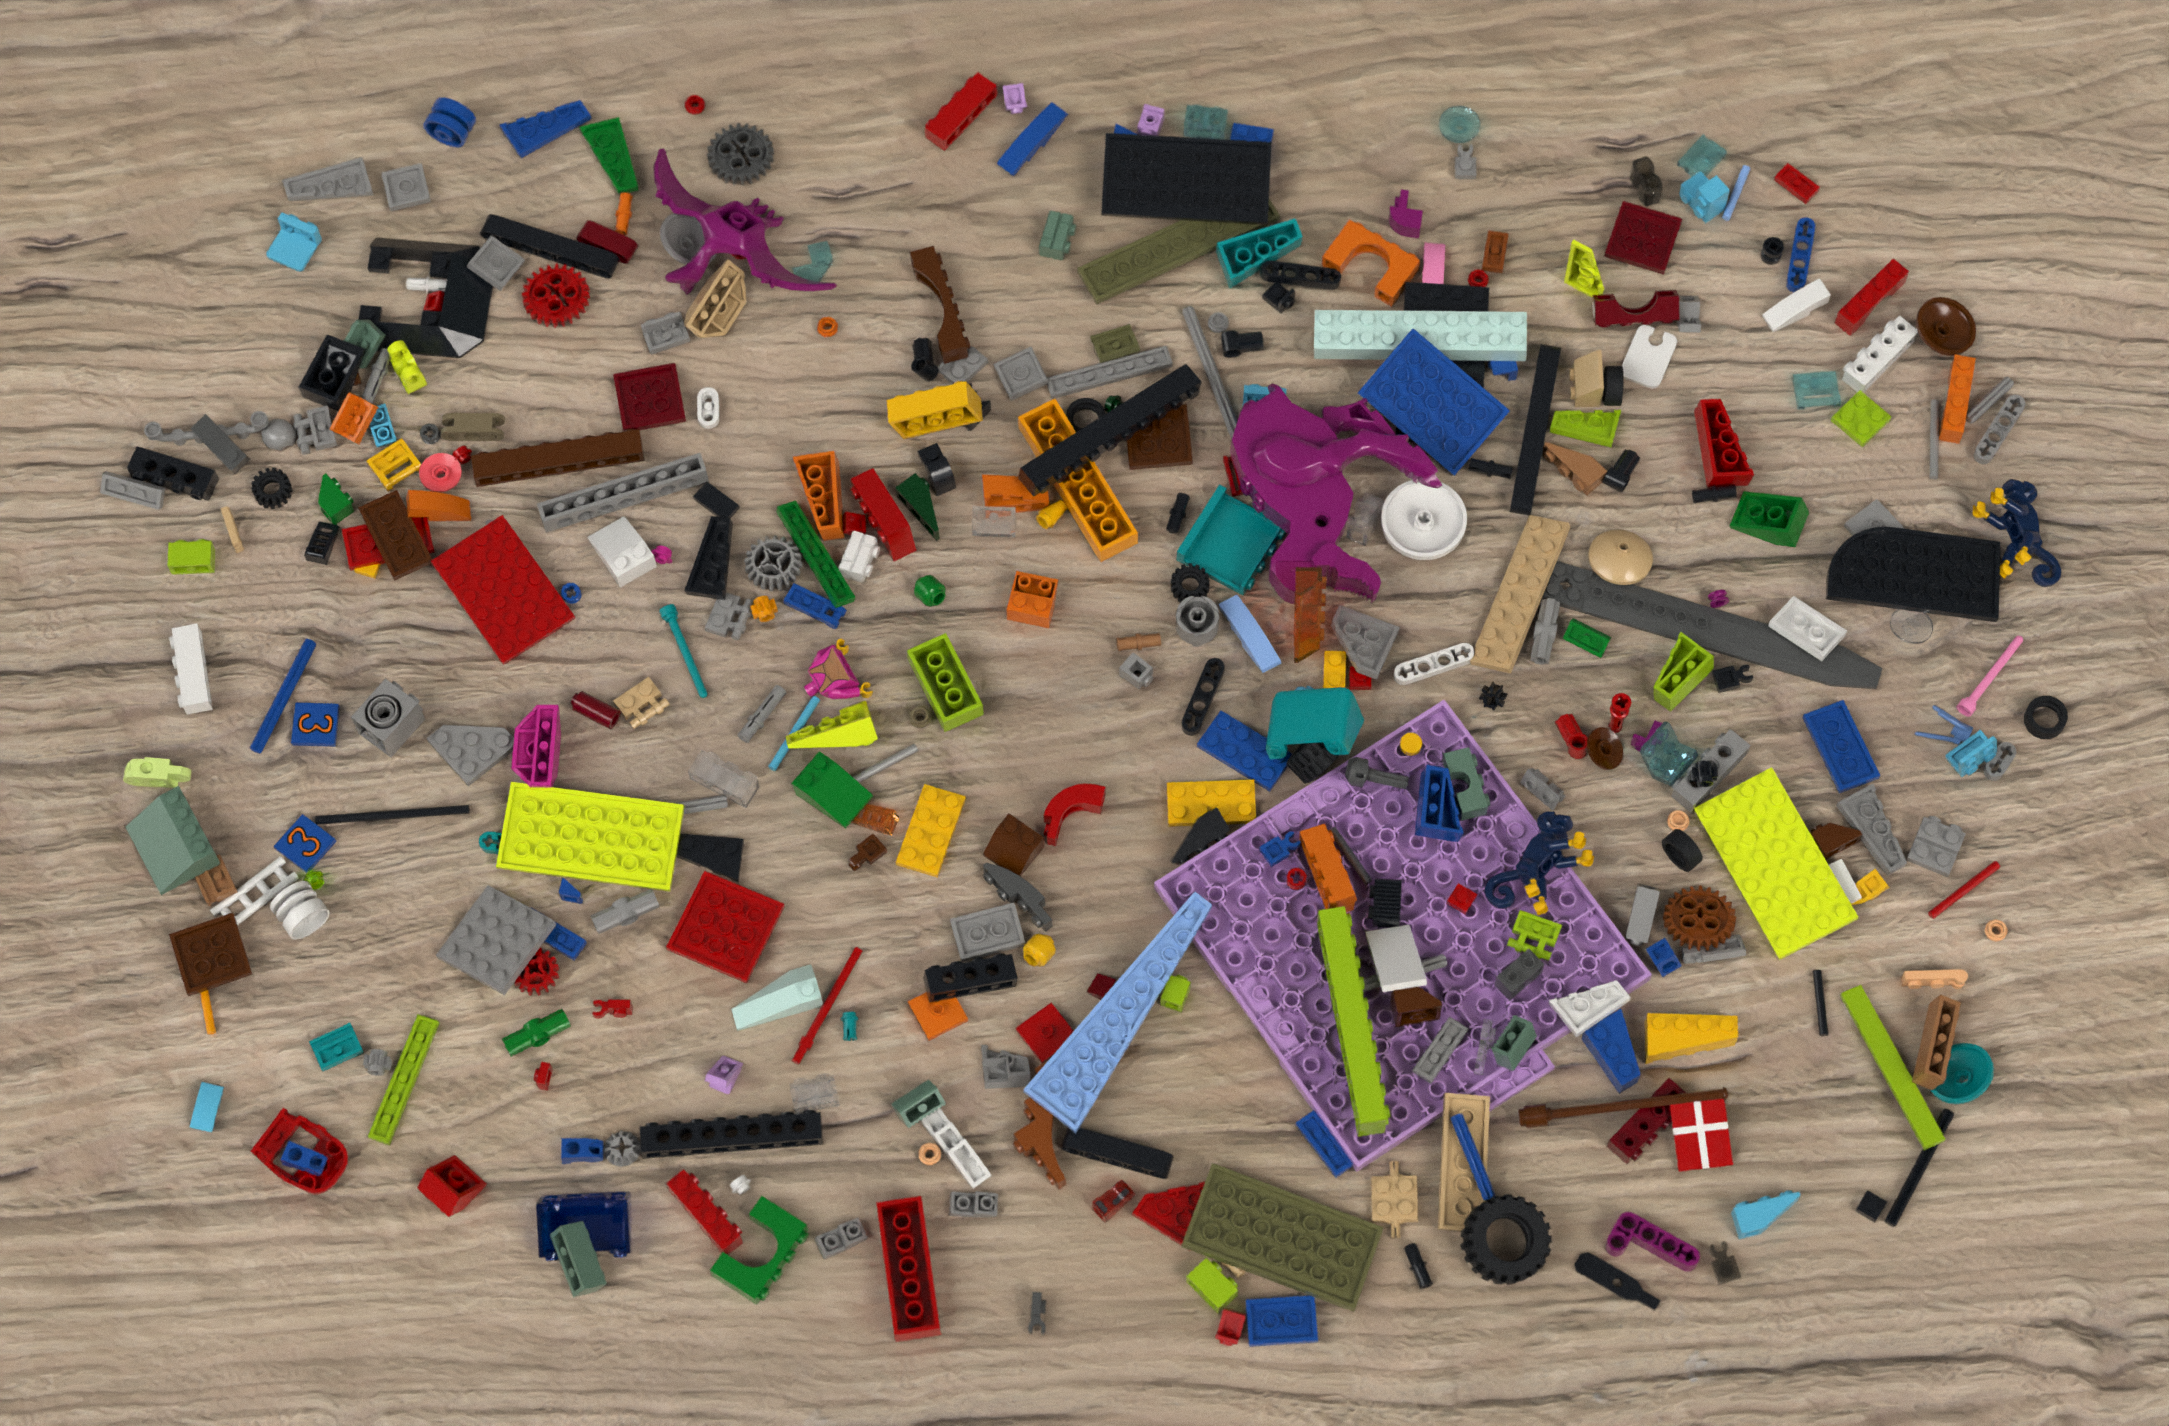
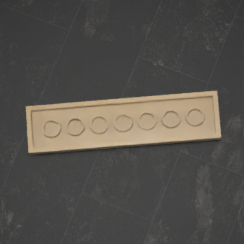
M1529 515L1474 648V656L1469 660L1471 665L1511 674L1571 528L1569 523Z

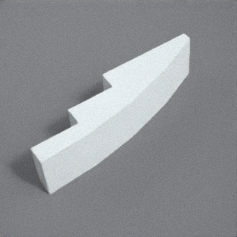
M940 1108L937 1111L934 1110V1113H930V1116L927 1115L926 1118L920 1120L941 1150L973 1189L992 1176L967 1140L961 1136Z

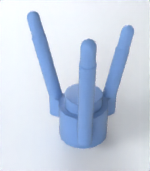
M1933 705L1932 708L1938 712L1939 716L1954 725L1950 733L1954 737L1915 732L1916 736L1953 742L1959 745L1960 741L1964 742L1970 737L1973 727Z

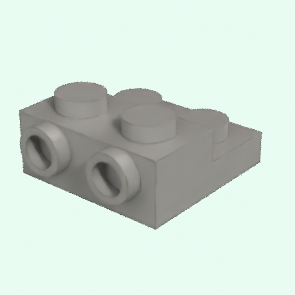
M1935 816L1924 817L1906 861L1948 877L1966 833L1962 832V828L1958 825L1950 824L1947 826L1942 824L1941 820Z

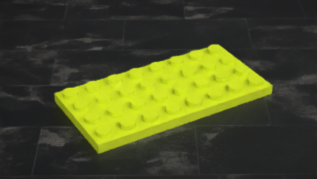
M1772 767L1694 808L1696 815L1779 960L1859 919Z
M511 782L496 868L671 892L685 806L683 804L555 787L530 788L525 783Z

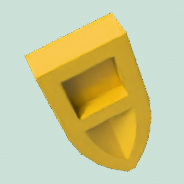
M1876 869L1855 883L1862 899L1851 905L1865 903L1870 899L1873 900L1890 888Z

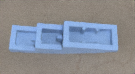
M1238 595L1218 604L1220 611L1230 622L1231 629L1240 639L1242 647L1262 673L1282 664L1268 638Z

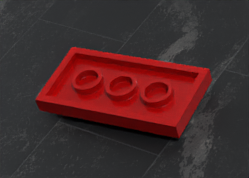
M411 517L429 554L434 553L428 517ZM366 524L342 529L350 571L356 568L385 563Z

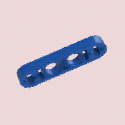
M1808 217L1801 218L1797 222L1786 280L1787 289L1793 293L1803 288L1807 279L1815 233V223ZM1804 225L1808 226L1806 236L1802 235ZM1799 242H1804L1807 244L1808 248L1806 250H1800L1797 247V244ZM1800 260L1804 262L1805 266L1797 268L1793 262ZM1795 275H1799L1798 285H1794L1793 282Z

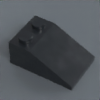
M327 334L299 385L303 398L323 406H328V408L339 412L347 394L352 391L365 349Z

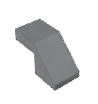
M1679 295V320H1677L1679 332L1701 333V322L1699 319L1700 300L1698 296Z

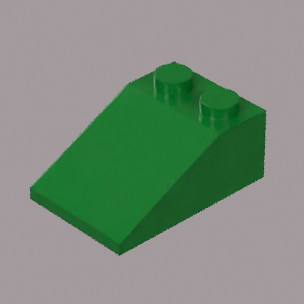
M1743 491L1729 526L1731 529L1774 545L1796 547L1809 515V510L1802 497Z
M820 751L791 783L797 796L845 829L873 798V794L835 761Z

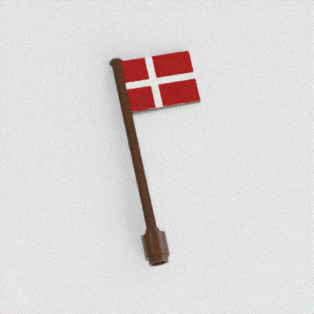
M1723 1087V1089L1557 1109L1546 1108L1545 1103L1527 1105L1524 1108L1518 1109L1520 1126L1535 1128L1548 1126V1121H1552L1555 1118L1670 1105L1679 1172L1733 1165L1725 1100L1728 1098L1726 1087Z

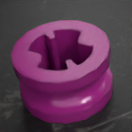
M1716 590L1708 595L1712 608L1722 607L1729 603V598L1726 597V590Z

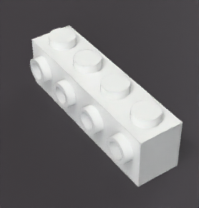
M1900 315L1894 321L1890 320L1884 327L1885 331L1881 335L1877 333L1872 338L1871 345L1868 348L1863 347L1857 354L1858 358L1854 362L1849 361L1844 367L1842 380L1855 391L1861 390L1864 393L1916 341L1918 330Z
M198 624L172 628L173 636L169 637L171 648L175 649V656H172L174 669L178 671V675L175 676V683L181 692V695L177 696L179 707L184 708L187 715L213 710L202 632Z

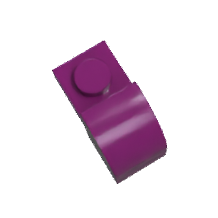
M1401 189L1400 197L1396 196L1394 206H1390L1389 224L1397 234L1419 239L1423 210L1408 209L1409 190Z

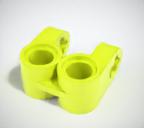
M402 340L393 342L387 348L390 356V362L406 392L410 394L426 386L427 382L405 342Z

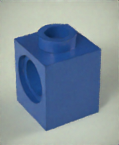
M1666 938L1646 949L1662 977L1682 966Z

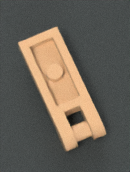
M1962 969L1904 971L1901 977L1902 987L1908 986L1910 989H1919L1922 986L1942 988L1944 985H1952L1955 989H1961L1968 979V974Z

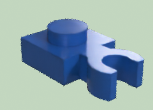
M1293 831L1288 832L1282 841L1276 836L1259 847V851L1270 867L1290 856L1289 849L1296 850L1300 847V840L1296 843L1289 841V839L1294 837L1295 833Z

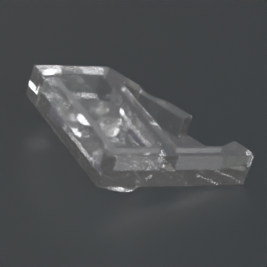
M1484 1019L1474 1074L1483 1075L1488 1048L1492 1049L1491 1047H1493L1496 1029L1492 1028L1493 1020Z

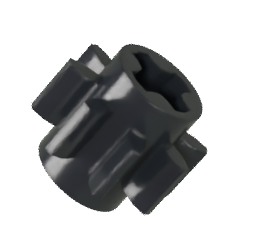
M1492 682L1490 687L1483 686V693H1481L1479 699L1483 700L1484 708H1492L1494 711L1497 706H1504V699H1506L1508 693H1504L1503 685L1499 686Z
M1710 761L1696 762L1695 767H1692V771H1690L1691 781H1696L1699 787H1709L1713 785V781H1717L1718 768L1712 767V762Z

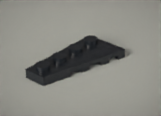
M711 516L684 590L687 595L725 600L733 522L730 518Z

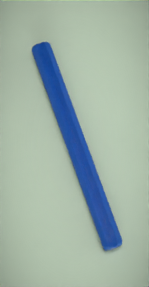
M304 640L250 746L253 752L262 753L316 647V643L313 640Z

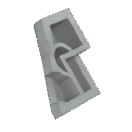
M981 1045L985 1089L1026 1087L1030 1083L1028 1057L1012 1055L1004 1050H1001L1000 1053L988 1050V1045Z

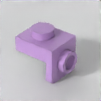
M1023 83L1002 86L1006 111L1011 110V114L1022 113L1023 109L1027 108Z

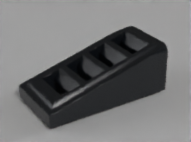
M318 522L304 554L307 561L324 565L328 564L340 526ZM323 528L329 529V530H332V532H331V533L323 532L322 529H323ZM320 535H321V536L329 537V539L326 540V539H322V538H319V537H320ZM319 542V543H323V544H326V545H325V546H320V545H317V543ZM315 549L322 550L323 552H315Z

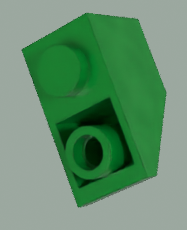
M325 473L322 476L318 504L327 519L332 524L337 525L355 512L352 506L354 501L347 492L343 494L340 490L341 485L336 478L333 477L331 479Z

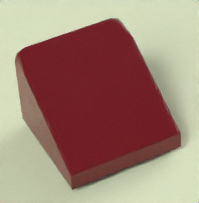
M1097 973L1087 993L1101 1000L1117 980Z

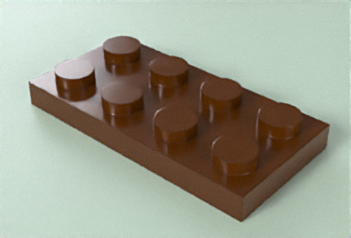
M397 490L358 507L394 581L431 564L432 558L412 518L408 517L407 508Z

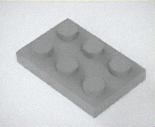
M1015 903L950 919L961 962L1023 947L1026 944Z

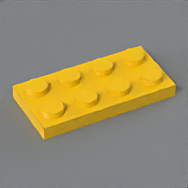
M1254 780L1167 783L1168 827L1192 826L1196 818L1215 807L1218 808L1227 825L1251 822L1256 818Z
M924 784L896 859V865L938 878L965 804L966 796Z

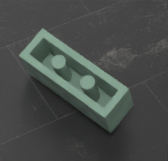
M583 1221L560 1226L550 1234L573 1298L594 1293L607 1284L604 1272L601 1270L597 1259V1253L592 1246L589 1232Z

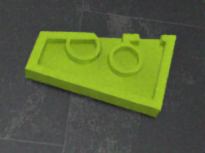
M1581 410L1555 411L1550 433L1611 448L1621 410H1614V412L1595 410L1594 413H1583Z

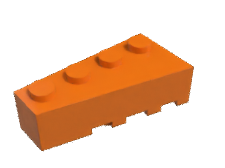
M835 451L793 456L823 541L845 538L843 534L840 465Z
M1324 823L1300 831L1299 840L1325 909L1345 906L1346 912L1354 910V905L1357 901L1356 894L1349 881L1348 873L1343 867L1340 852L1333 844L1334 836L1331 829L1327 830Z

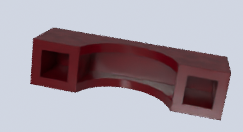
M1676 290L1655 291L1651 300L1639 308L1622 306L1618 303L1614 294L1592 295L1593 321L1595 325L1603 328L1610 327L1611 324L1630 326L1632 323L1649 325L1656 321L1673 323L1674 320H1679V294Z

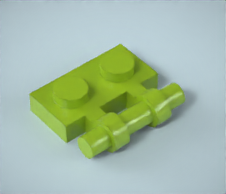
M1520 910L1512 929V933L1520 935L1519 939L1516 940L1510 937L1507 946L1515 948L1514 951L1519 953L1530 949L1539 959L1542 958L1549 961L1552 952L1544 950L1545 945L1555 947L1562 925ZM1526 938L1539 942L1538 946L1535 947L1525 943Z

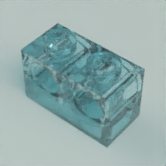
M1197 104L1187 105L1184 137L1225 139L1228 110L1221 107H1203Z

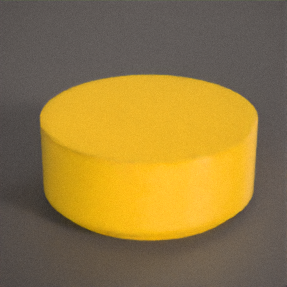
M1407 733L1402 736L1400 749L1404 754L1414 756L1421 751L1422 739L1419 735Z

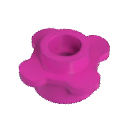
M659 545L651 550L657 563H672L671 549Z

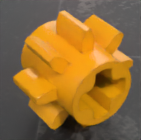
M766 595L754 599V605L750 606L753 618H759L760 622L772 620L775 617L774 613L778 612L775 599L769 600V597Z

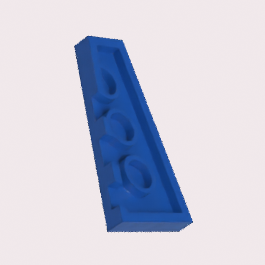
M579 100L556 107L555 110L545 113L542 111L536 113L537 116L527 119L523 117L516 119L517 122L499 125L520 158H523L592 118L584 104Z

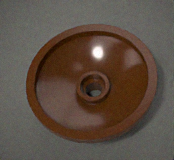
M1936 297L1925 302L1917 313L1916 326L1923 342L1935 352L1947 356L1960 355L1967 351L1974 343L1976 325L1970 312L1961 303L1946 297Z

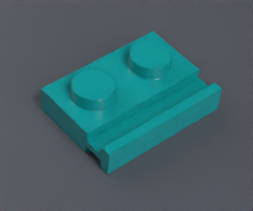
M351 1023L309 1041L323 1072L364 1053Z

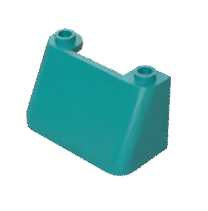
M1343 687L1278 692L1272 701L1266 752L1269 758H1284L1288 751L1287 745L1320 742L1324 743L1325 748L1331 754L1348 755L1364 723L1363 715L1354 694L1349 689Z

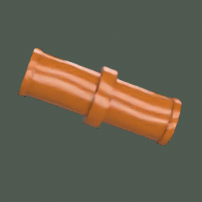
M624 192L619 195V206L615 213L617 217L615 231L626 236L628 235L629 219L632 218L630 210L633 195Z

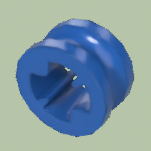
M567 583L561 589V595L565 602L574 604L581 599V590L575 583ZM571 589H574L576 595H572V598H569L567 591L571 592Z

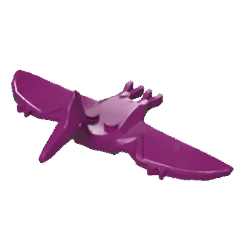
M659 149L654 163V182L657 187L656 197L662 199V205H668L674 214L695 217L701 223L704 235V244L689 263L667 273L665 276L667 282L680 284V288L684 291L685 295H688L702 279L711 257L717 253H728L746 257L751 269V275L760 278L761 283L769 284L771 288L777 286L797 291H823L836 288V283L816 282L791 273L771 254L765 240V231L769 227L782 225L784 218L782 216L773 218L774 210L769 211L765 218L759 217L758 215L767 212L768 205L758 206L760 199L756 198L747 206L735 200L723 206H716L694 197L677 180L671 169L665 149Z

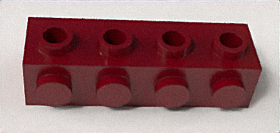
M1668 1078L1651 1097L1686 1092L1672 1079ZM1670 1105L1639 1108L1608 1141L1607 1147L1627 1165L1631 1160L1636 1162L1644 1153L1642 1149L1647 1144L1651 1146L1659 1137L1657 1133L1662 1128L1666 1130L1672 1124Z

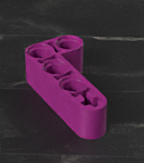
M1624 1212L1620 1215L1605 1245L1609 1255L1619 1257L1625 1252L1631 1241L1686 1272L1694 1270L1700 1259V1253L1695 1247L1632 1212ZM1630 1221L1633 1228H1624L1622 1222ZM1642 1233H1651L1653 1235V1239H1644ZM1619 1240L1622 1243V1247H1613L1611 1241ZM1669 1243L1673 1246L1674 1250L1670 1252L1665 1251L1662 1245ZM1678 1249H1679V1250H1681V1252L1679 1253V1256L1677 1257L1676 1254H1677ZM1688 1255L1691 1256V1260L1689 1262H1686L1685 1258Z

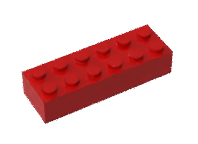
M922 1196L876 1202L895 1341L900 1342L941 1335Z

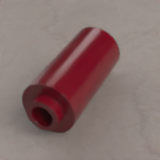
M581 691L579 694L576 693L571 700L573 711L610 730L614 728L621 714L619 709L584 691Z

